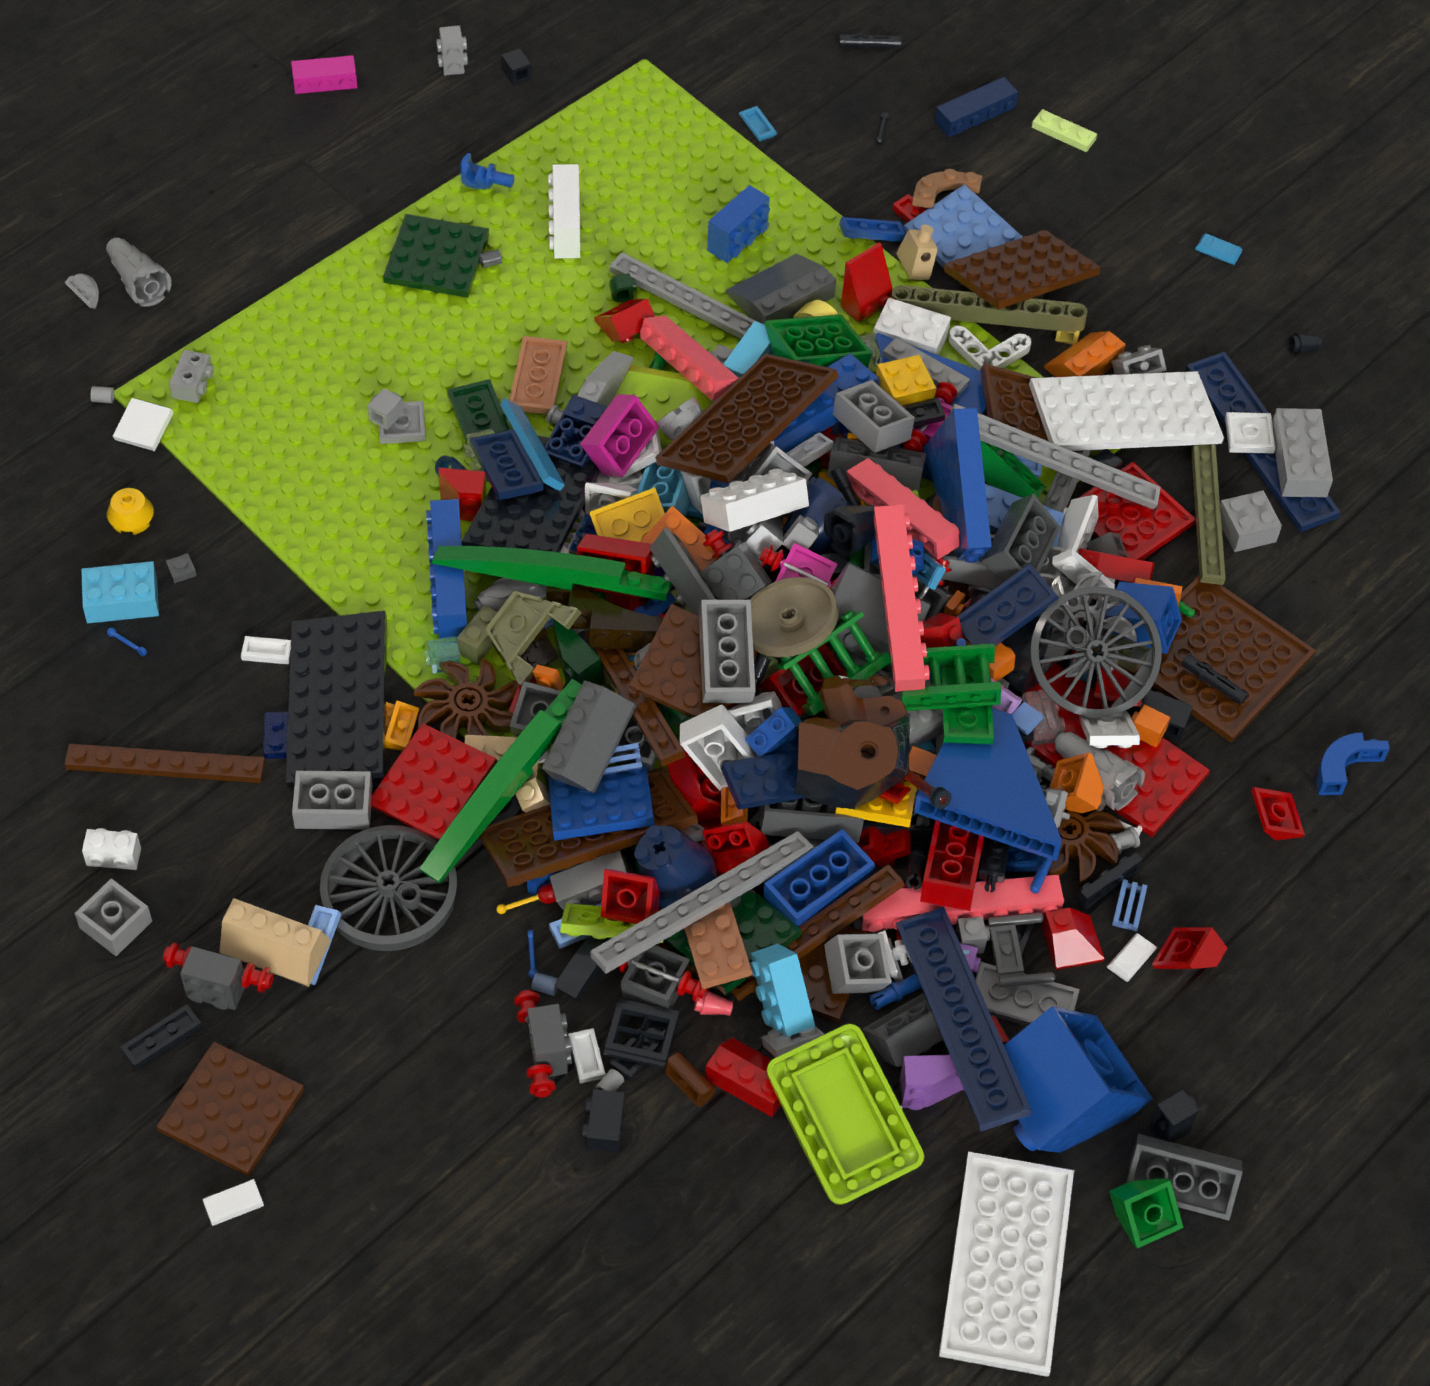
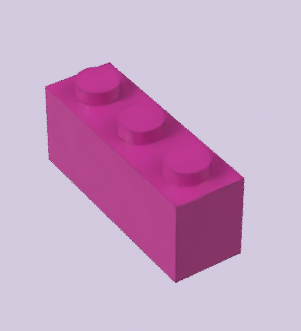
M353 55L291 61L295 94L357 88Z

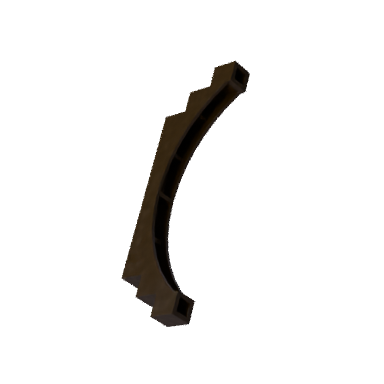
M574 584L572 590L547 586V601L558 602L568 607H576L582 612L570 628L590 629L591 648L641 650L652 642L664 619L614 605L597 597L579 584Z

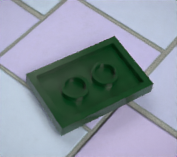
M490 379L447 389V396L466 446L470 445V438L510 430Z

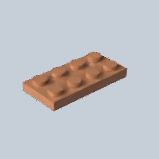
M523 336L509 400L520 406L524 412L548 415L551 407L556 404L567 352V341Z
M730 902L684 928L702 989L753 975Z

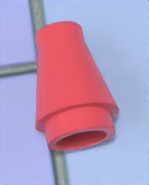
M708 991L705 999L700 998L694 1004V1011H698L700 1015L730 1016L733 1008V1001Z

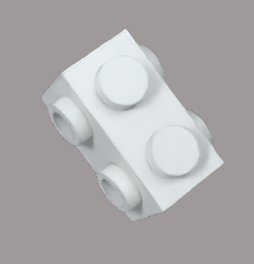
M102 828L96 830L87 829L82 852L87 866L137 870L141 846L137 833L131 831L116 832Z

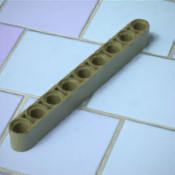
M905 285L896 286L892 290V299L949 316L951 320L1074 333L1084 330L1086 324L1087 308L1080 303L1030 298L997 309L974 292Z

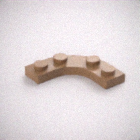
M946 169L944 172L932 173L922 177L916 185L912 206L933 209L937 194L946 190H957L964 184L974 193H979L982 175Z

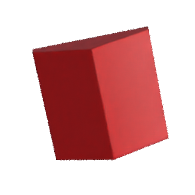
M1256 787L1251 789L1265 833L1275 841L1301 838L1305 835L1292 793Z

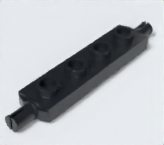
M985 837L979 878L986 881L984 888L987 892H989V886H991L990 892H994L996 882H1004L1009 845Z

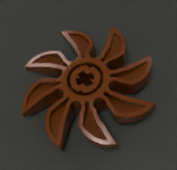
M481 658L480 674L476 683L469 682V669L466 666L457 662L446 661L439 663V666L453 682L454 687L444 679L437 678L423 682L414 691V696L433 699L421 710L418 718V728L422 723L432 726L437 722L443 721L440 732L457 739L461 728L467 729V735L490 736L482 724L486 725L492 732L501 733L509 731L514 713L504 712L503 710L511 706L518 683L514 680L499 689L493 690L496 685L495 668L489 661Z
M1067 810L1065 813L1070 814V819H1062L1060 827H1058V832L1062 839L1059 857L1057 861L1053 860L1046 876L1063 874L1067 870L1069 858L1075 860L1079 884H1083L1094 873L1096 865L1095 855L1116 866L1118 849L1115 842L1106 833L1123 831L1124 827L1117 818L1106 812L1094 811L1087 817H1082L1084 813Z

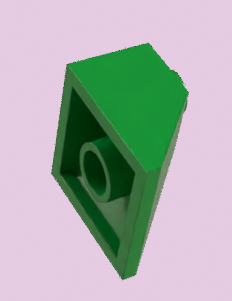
M1134 1180L1109 1191L1115 1214L1135 1248L1138 1249L1183 1228L1171 1180Z

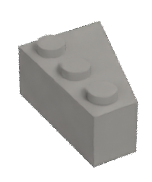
M621 850L616 853L597 857L592 861H587L550 876L556 901L563 910L566 903L594 906L602 902L605 868L636 874L634 868Z

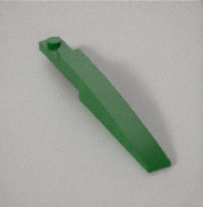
M438 546L432 559V564L565 590H572L574 584L666 601L671 589V581H666L663 577L625 571L626 563L575 554L505 547Z
M572 679L545 711L540 710L453 820L420 867V871L441 883L533 773L532 767L556 740L582 684Z

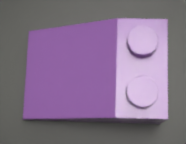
M949 1055L904 1056L899 1078L901 1106L903 1108L909 1107L912 1110H919L963 1090Z

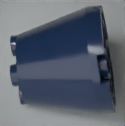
M812 477L807 483L809 506L792 511L783 527V532L786 534L799 515L804 518L809 517L817 523V527H819V533L808 550L822 555L832 549L830 544L833 543L832 538H827L824 533V515L839 506L851 505L843 498L844 495L820 477L818 479Z
M653 825L649 827L646 834L640 839L634 852L640 874L655 877L660 890V909H664L717 878L715 862L710 852L704 846L671 826Z

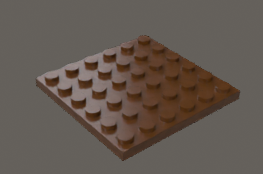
M1199 575L1181 593L1180 597L1182 602L1194 609L1195 614L1193 617H1187L1180 612L1182 621L1168 653H1162L1160 669L1152 687L1165 696L1182 700L1192 705L1191 715L1232 743L1313 658L1316 650L1222 585L1200 582ZM1190 653L1204 664H1210L1217 673L1248 692V697L1243 704L1239 706L1235 701L1205 681H1199L1197 679L1198 676L1182 667L1181 663L1186 655Z

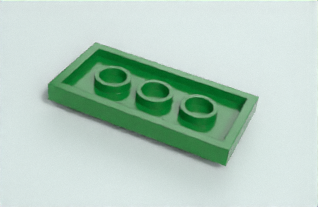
M979 664L964 665L966 683H981ZM940 666L942 685H957L954 666ZM992 705L942 709L943 743L993 744Z

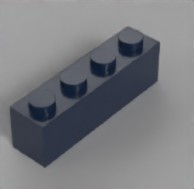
M1002 77L936 108L935 123L948 137L959 134L968 128L977 126L990 118L1015 108L1018 91L1005 77Z

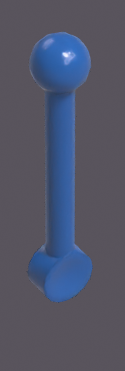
M115 628L107 630L108 636L116 637L136 650L141 656L144 657L147 654L145 648L139 647L116 632Z
M528 930L530 956L528 975L530 978H534L535 973H538L535 968L533 930Z

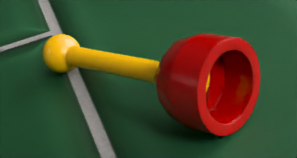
M552 883L542 885L535 896L508 905H498L497 912L504 914L506 910L538 899L545 904L556 902Z

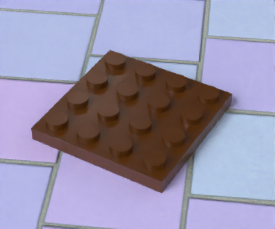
M984 363L980 368L988 417L1048 441L1029 386L1031 378L1036 377Z
M671 604L629 685V689L691 718L721 704L729 710L732 703H703L699 616ZM753 649L754 658H755V656H756V654H757V651Z
M213 1042L156 1127L158 1132L249 1177L304 1092V1085Z

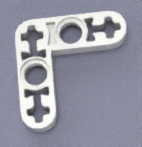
M962 326L953 327L950 330L948 339L950 345L977 370H980L983 363H991L993 366L1004 368L1029 353L1031 346L1029 336L1016 334L988 350L968 329ZM976 348L979 352L970 353L967 349ZM1007 352L1010 356L1001 357L998 353Z

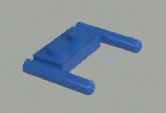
M1009 845L1006 871H1037L1030 886V891L1036 894L1039 893L1053 860Z

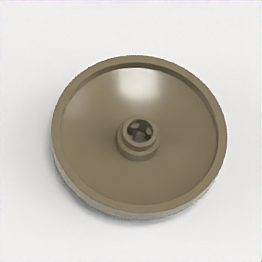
M805 577L782 579L762 588L750 599L753 649L767 656L790 657L817 647L831 634L838 620L839 610L833 592L822 582Z

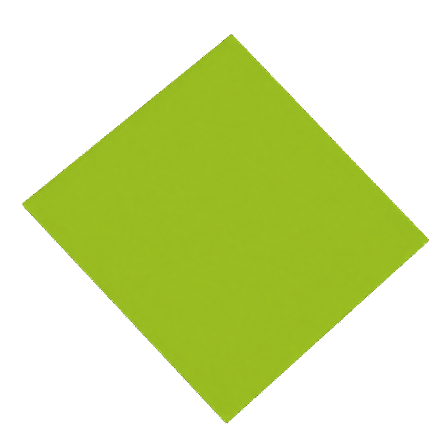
M646 59L636 63L477 163V165L487 169L490 163L495 164L498 172L514 174L515 178L512 188L494 184L490 189L485 190L470 188L462 184L461 174L114 391V398L125 408H127L131 398L172 409L174 413L160 443L338 616L385 611L387 614L386 663L414 690L423 682L437 678L444 679L451 686H455L440 668L439 663L452 661L466 666L469 669L470 683L477 682L481 661L477 665L459 655L457 642L439 643V634H434L426 510H431L430 501L441 500L438 471L439 468L484 472L470 445L466 446L448 399L447 389L490 379L499 403L504 398L509 400L523 336L567 341V352L555 404L563 411L572 395H578L586 378L590 375L592 366L603 362L613 351L632 356L634 358L632 366L649 368L656 351L640 338V333L633 335V340L623 344L621 341L612 342L594 320V317L622 304L612 299L609 281L616 276L610 272V265L621 253L744 315L746 314L726 293V290L794 254L801 255L823 265L836 279L835 297L826 301V303L832 306L838 314L843 315L873 354L868 369L876 375L878 363L874 352L875 347L872 346L874 327L883 308L874 312L869 318L857 322L841 307L845 262L877 243L869 239L844 237L839 226L842 215ZM579 164L580 258H554V249L550 250V236L554 235H549V220L554 219H549V204H553V202L549 203V189H553V187H549V174H553V165ZM751 185L770 197L769 226L764 233L759 234L754 239L751 245H747L736 258L726 263L707 251L708 221L746 187ZM405 214L489 228V237L484 252L499 249L502 257V264L484 269L479 264L468 298L383 283V275ZM883 249L893 289L899 285L932 288L923 280L909 279L902 263ZM637 286V291L633 292L634 299L648 298L655 317L667 316L709 353L711 351L714 352L719 344L734 350L741 340ZM950 320L949 333L953 327L962 326L968 329L988 350L1000 344L997 339L975 322ZM948 333L939 356L974 368L950 345ZM976 348L967 349L970 353L979 352ZM184 350L209 354L212 365H214L213 377L208 379L206 393L201 396L199 403L172 398L169 383ZM1007 352L998 353L1001 357L1010 356ZM1018 359L1003 368L1036 378H1044L1022 359ZM666 362L663 371L681 374ZM385 388L390 392L397 393L403 402L423 401L426 441L380 444L379 425L370 421L368 415V404L372 398ZM524 412L536 434L550 438L556 424H549L546 421L547 414ZM504 413L508 426L512 430L513 427ZM848 432L840 433L837 435L848 437ZM1104 449L1090 450L1088 458L1092 459ZM1108 449V450L1115 454V453H1116L1118 450H1120V449ZM1043 465L1039 479L1047 487L1037 497L1042 505L1057 473L1056 470ZM645 468L640 470L642 475L644 474ZM821 468V472H828L827 469ZM486 477V491L488 494L492 486ZM922 478L918 494L920 499L926 500L936 490L932 481ZM686 515V518L698 528L699 523L692 522V516ZM577 517L575 522L580 523L581 521ZM460 520L461 542L472 522ZM572 528L570 532L575 533L577 529ZM579 531L578 535L584 537L586 533ZM567 538L565 542L570 544L571 539ZM574 541L573 545L577 547L579 543ZM463 570L467 625L478 613L474 601L477 600L476 596L500 578ZM552 626L547 629V637L558 654L554 628ZM827 641L825 644L832 653L834 651V648L832 647L830 642ZM493 646L484 659L489 661L495 668L496 685L493 690H496L516 679L506 662H502ZM560 658L545 667L557 669L565 686L566 682ZM423 698L427 703L433 701V699ZM509 707L508 709H506V710H503V711H504V712H509L510 707ZM482 724L490 736L518 737L511 735L510 730L501 733L492 732L486 725ZM461 728L459 734L464 739L465 735H467V729ZM552 745L547 749L548 754L552 748ZM657 758L653 770L662 767ZM539 763L537 768V779L545 784L541 774V768L543 767L544 763ZM609 763V764H608V766H614V767H615V766H621V765H623V764H619V763ZM667 765L663 766L662 768L665 770V772L667 773V775L670 777V774H669V772H668V770H667V768H668Z

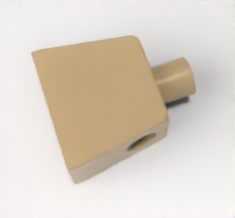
M922 225L920 230L910 229L907 231L896 253L909 279H930L937 254V246L931 237L933 228L929 225Z

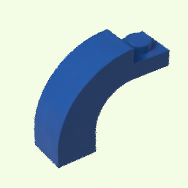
M1354 733L1343 736L1333 742L1326 750L1317 772L1316 785L1318 795H1342L1347 785L1345 767L1354 762H1384L1389 751L1388 741H1379L1377 739L1364 741L1363 733Z

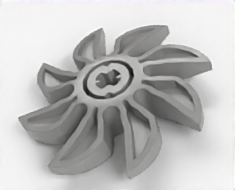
M1092 572L1085 575L1078 581L1075 589L1096 586L1102 572ZM1059 575L1051 585L1058 598L1066 594ZM1088 595L1087 601L1094 637L1096 638L1104 597L1100 596L1096 604L1090 606L1092 595ZM1077 597L1078 604L1072 607L1070 600L1066 604L1081 625V620L1086 621L1082 597ZM1108 598L1106 612L1123 603ZM1059 606L1057 609L1065 613L1063 619L1059 620L1050 617V619L1066 630L1074 627L1062 606ZM1117 616L1104 619L1100 640L1103 638V632L1109 629ZM1121 617L1112 632L1121 634L1133 625L1127 619ZM1053 627L1052 633L1060 632ZM1135 629L1125 635L1126 638L1137 643ZM1074 631L1070 634L1072 643H1081L1082 637L1078 632ZM1064 637L1059 638L1056 642L1065 643ZM1112 643L1108 646V648L1117 646L1115 643ZM1048 645L1045 658L1066 656L1070 649ZM1118 650L1108 653L1118 655ZM1083 657L1074 658L1071 665H1073ZM1108 658V659H1110L1112 662H1114L1115 664H1117V661H1118V660L1112 659V658ZM1086 661L1067 672L1065 677H1076ZM1090 664L1088 665L1084 673L1089 669ZM1106 664L1110 672H1112L1114 668Z

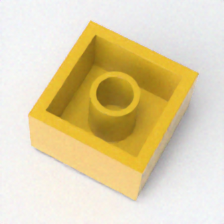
M920 355L877 364L876 376L879 379V386L901 406L935 398L936 386Z

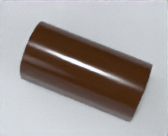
M680 1052L673 1054L667 1059L665 1074L699 1108L711 1099L716 1088Z

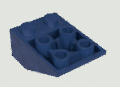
M572 395L544 447L547 454L583 467L591 458L580 444L607 409V406Z

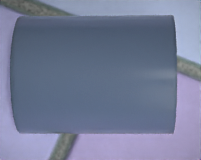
M536 972L531 990L554 996L557 990L554 985L558 978Z

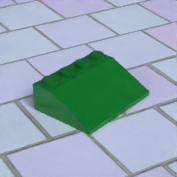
M842 314L767 320L764 323L774 356L828 367L851 353L867 368L873 354Z

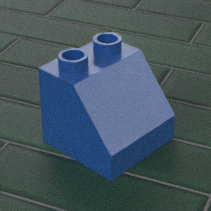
M1051 1006L1004 1045L1032 1112V1115L1018 1119L1019 1122L1014 1126V1132L1021 1143L1031 1151L1037 1149L1061 1153L1129 1119L1153 1100L1095 1015Z

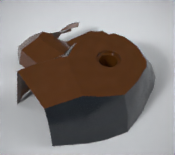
M837 675L824 680L819 697L827 719L818 717L806 719L799 723L795 735L799 733L798 773L794 793L827 806L856 809L876 799L909 773L910 713H907L904 703L892 696L862 699L856 697L852 690L854 686L885 685L889 682L887 676H871L869 679H850Z

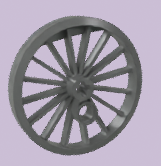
M1100 586L1083 587L1060 596L1058 600L1049 605L1036 624L1031 639V666L1039 686L1058 706L1082 716H1111L1133 707L1149 692L1157 678L1161 665V641L1153 619L1139 602L1129 595L1112 588ZM1088 595L1104 597L1096 638L1094 637L1087 601ZM1082 597L1088 632L1080 626L1067 606V601ZM1108 598H1112L1123 603L1124 607L1100 640ZM1059 606H1062L1074 624V627L1066 630L1050 619V615ZM1127 608L1135 612L1140 621L1105 643V640ZM1046 622L1065 634V643L1040 638ZM1142 624L1145 626L1150 641L1108 648L1109 645ZM1075 631L1081 635L1082 641L1080 644L1071 642V632ZM1039 643L1083 653L1039 660ZM1151 645L1144 661L1108 653ZM1095 647H1099L1100 649L1098 653L1100 655L1093 657L1092 649H1094ZM1083 657L1048 681L1040 665ZM1108 658L1141 666L1135 676H1133ZM1086 661L1061 697L1050 686V683ZM1090 664L1082 706L1080 707L1065 699ZM1106 664L1131 680L1124 691ZM1094 666L1103 709L1086 708ZM1100 666L1120 695L1110 708L1107 705Z
M386 825L363 830L341 843L330 855L322 871L320 895L323 906L334 909L332 903L358 898L364 899L340 912L341 917L336 930L350 942L378 951H396L410 948L433 936L445 924L454 907L457 890L455 866L441 881V883L449 882L448 893L421 890L419 887L438 884L431 877L412 880L423 874L420 871L421 866L407 874L405 873L424 849L432 851L438 841L410 827ZM399 839L392 869L387 870L382 840ZM376 841H378L383 872L379 871L366 853ZM404 841L419 844L396 873ZM361 856L376 876L355 865ZM351 870L368 881L345 878V876ZM338 885L363 888L362 890L332 895ZM405 896H414L415 898L412 900H406ZM421 898L444 901V903L437 912L421 903ZM394 901L415 927L414 930L400 934ZM388 902H390L396 935L382 936L380 933ZM373 903L355 927L350 926L344 921V919ZM382 904L375 934L360 931ZM418 909L432 918L421 926L410 911Z

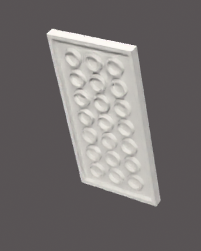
M1198 371L1031 378L1029 382L1048 441L1071 451L1222 444L1224 439Z
M968 1152L939 1357L1049 1377L1074 1170Z

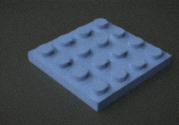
M965 184L936 203L933 209H927L905 224L903 228L905 233H907L910 229L920 230L922 225L931 226L933 228L931 237L937 246L935 260L943 268L945 263L954 261L957 258H963L972 253H978L990 247H996L1022 238L1014 228Z

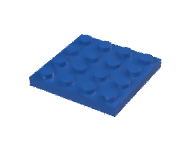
M642 765L641 769L603 775L595 793L548 777L554 841L655 825L646 765Z

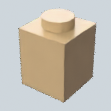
M536 778L525 782L515 793L524 812L551 804L550 794L546 785Z

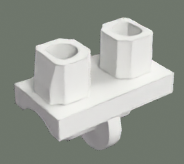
M882 931L878 934H883L890 976L896 982L903 980L898 960H900L901 965H907L908 955L902 940L895 941L896 947L894 948L886 931Z

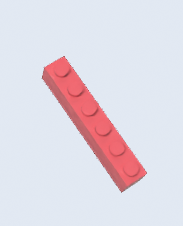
M667 316L644 318L640 338L710 400L715 401L739 379Z
M867 458L846 471L854 493L868 505L878 507L903 504L904 514L909 513L910 528H906L907 535L911 534L912 539L924 543V549L937 560L960 546L958 527L946 520L939 511L932 509L925 500L918 498L908 487H904L894 476H890L879 464H875Z

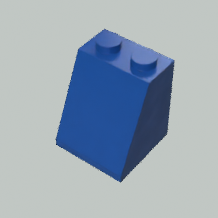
M1119 582L1116 590L1130 595L1149 613L1160 636L1162 653L1167 654L1182 621L1173 587ZM1124 604L1105 612L1104 619L1117 616L1124 607ZM1127 608L1122 616L1132 625L1140 621V618L1130 608ZM1143 624L1135 628L1137 643L1150 641L1148 632Z

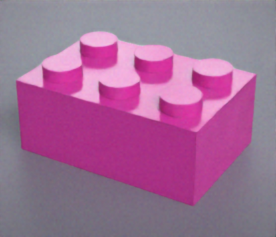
M617 394L580 445L604 476L623 478L659 429V426L636 395Z

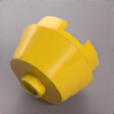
M124 488L117 491L112 496L107 510L109 523L119 533L121 531L133 532V534L143 532L149 527V522L154 514L152 503L139 490L134 488Z

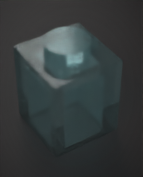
M456 636L427 641L428 651H424L426 665H431L433 674L444 672L439 666L441 662L452 661L461 664Z

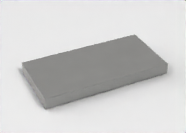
M980 962L976 976L977 985L990 1015L1026 1026L1031 1024L1051 1006L1074 1011L1080 990L1055 982L1000 987L996 966Z

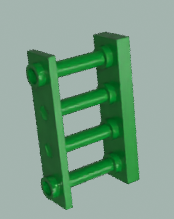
M850 610L840 616L841 621L836 624L834 630L821 644L799 655L781 657V662L776 665L779 670L789 668L808 698L806 699L807 703L802 708L806 714L815 715L823 709L819 692L814 690L797 662L809 654L824 679L834 677L817 649L827 641L830 642L847 669L845 677L850 679H867L891 662V657L887 652L874 651L856 622L865 616L862 611L853 612ZM847 627H849L867 656L865 658L866 662L860 666L854 664L837 636Z
M995 644L926 648L927 657L923 658L924 665L930 667L932 686L920 690L901 691V701L904 703L907 711L1000 705L1001 683L991 682L989 663H994ZM979 664L981 683H966L964 665ZM940 666H954L957 685H942Z

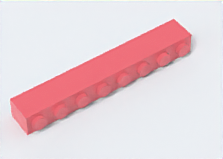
M903 504L874 507V526L895 692L925 689V680H929L930 676L929 666L924 665L923 658L927 657L926 644L921 643L920 636L924 635L923 621H918L917 615L921 614L920 599H915V592H918L917 577L912 576V571L915 570V558L910 556L909 549L913 548L912 535H907L906 528H910L909 513L904 514Z
M1059 875L1046 876L1039 893L1036 894L1030 891L1034 877L1004 879V882H996L994 892H990L991 886H989V892L985 890L986 881L976 882L970 911L920 902L922 887L917 890H913L914 888L899 889L860 917L862 931L879 932L883 929L893 928L897 930L896 922L942 907L945 908L951 925L957 924V920L960 918L983 916V920H987L989 917L1042 913L1045 915V912L1062 909L1064 898Z

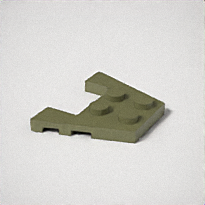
M513 591L485 630L497 650L502 654L508 668L513 672L516 681L522 686L523 681L530 682L534 674L532 671L535 668L523 660L521 656L547 621L552 617L569 630L582 612L576 607H568L558 602H550L536 596Z

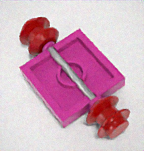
M940 382L937 385L935 398H939L946 419L952 408L950 405L953 404V399L958 396V392L953 384ZM944 421L913 428L911 439L902 442L904 449L922 452L927 441L932 438Z
M796 543L793 544L786 559H783L782 549L779 552L773 551V545H771L770 549L765 547L759 559L763 562L761 567L768 564L771 566V571L778 569V567L781 568L776 581L793 577H805L820 581L831 589L837 580L835 579L831 585L830 579L837 563Z

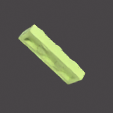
M1043 109L1032 123V128L1085 152L1089 150L1097 137L1096 133Z

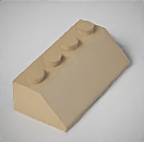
M233 898L222 920L220 953L241 959V962L247 964L254 963L255 967L260 969L269 967L271 973L309 987L331 940L319 929Z

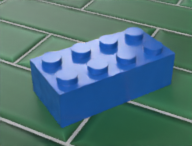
M841 829L765 882L763 898L799 927L874 874L875 863Z

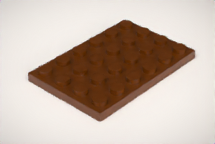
M1042 230L1038 233L1023 236L1020 239L1006 242L996 247H990L987 250L972 253L969 256L945 263L944 272L995 308L1001 309L1100 275L1101 267L1065 244L1064 241L1053 236L1050 232Z

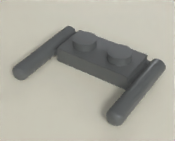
M1042 913L989 917L987 919L1000 987L1055 981V974L1053 972L1024 975L1015 925L1041 923L1044 918Z

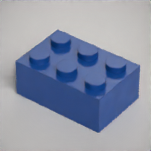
M751 185L746 187L708 221L707 251L726 263L736 258L747 245L749 246L753 243L759 234L767 230L769 226L770 197Z

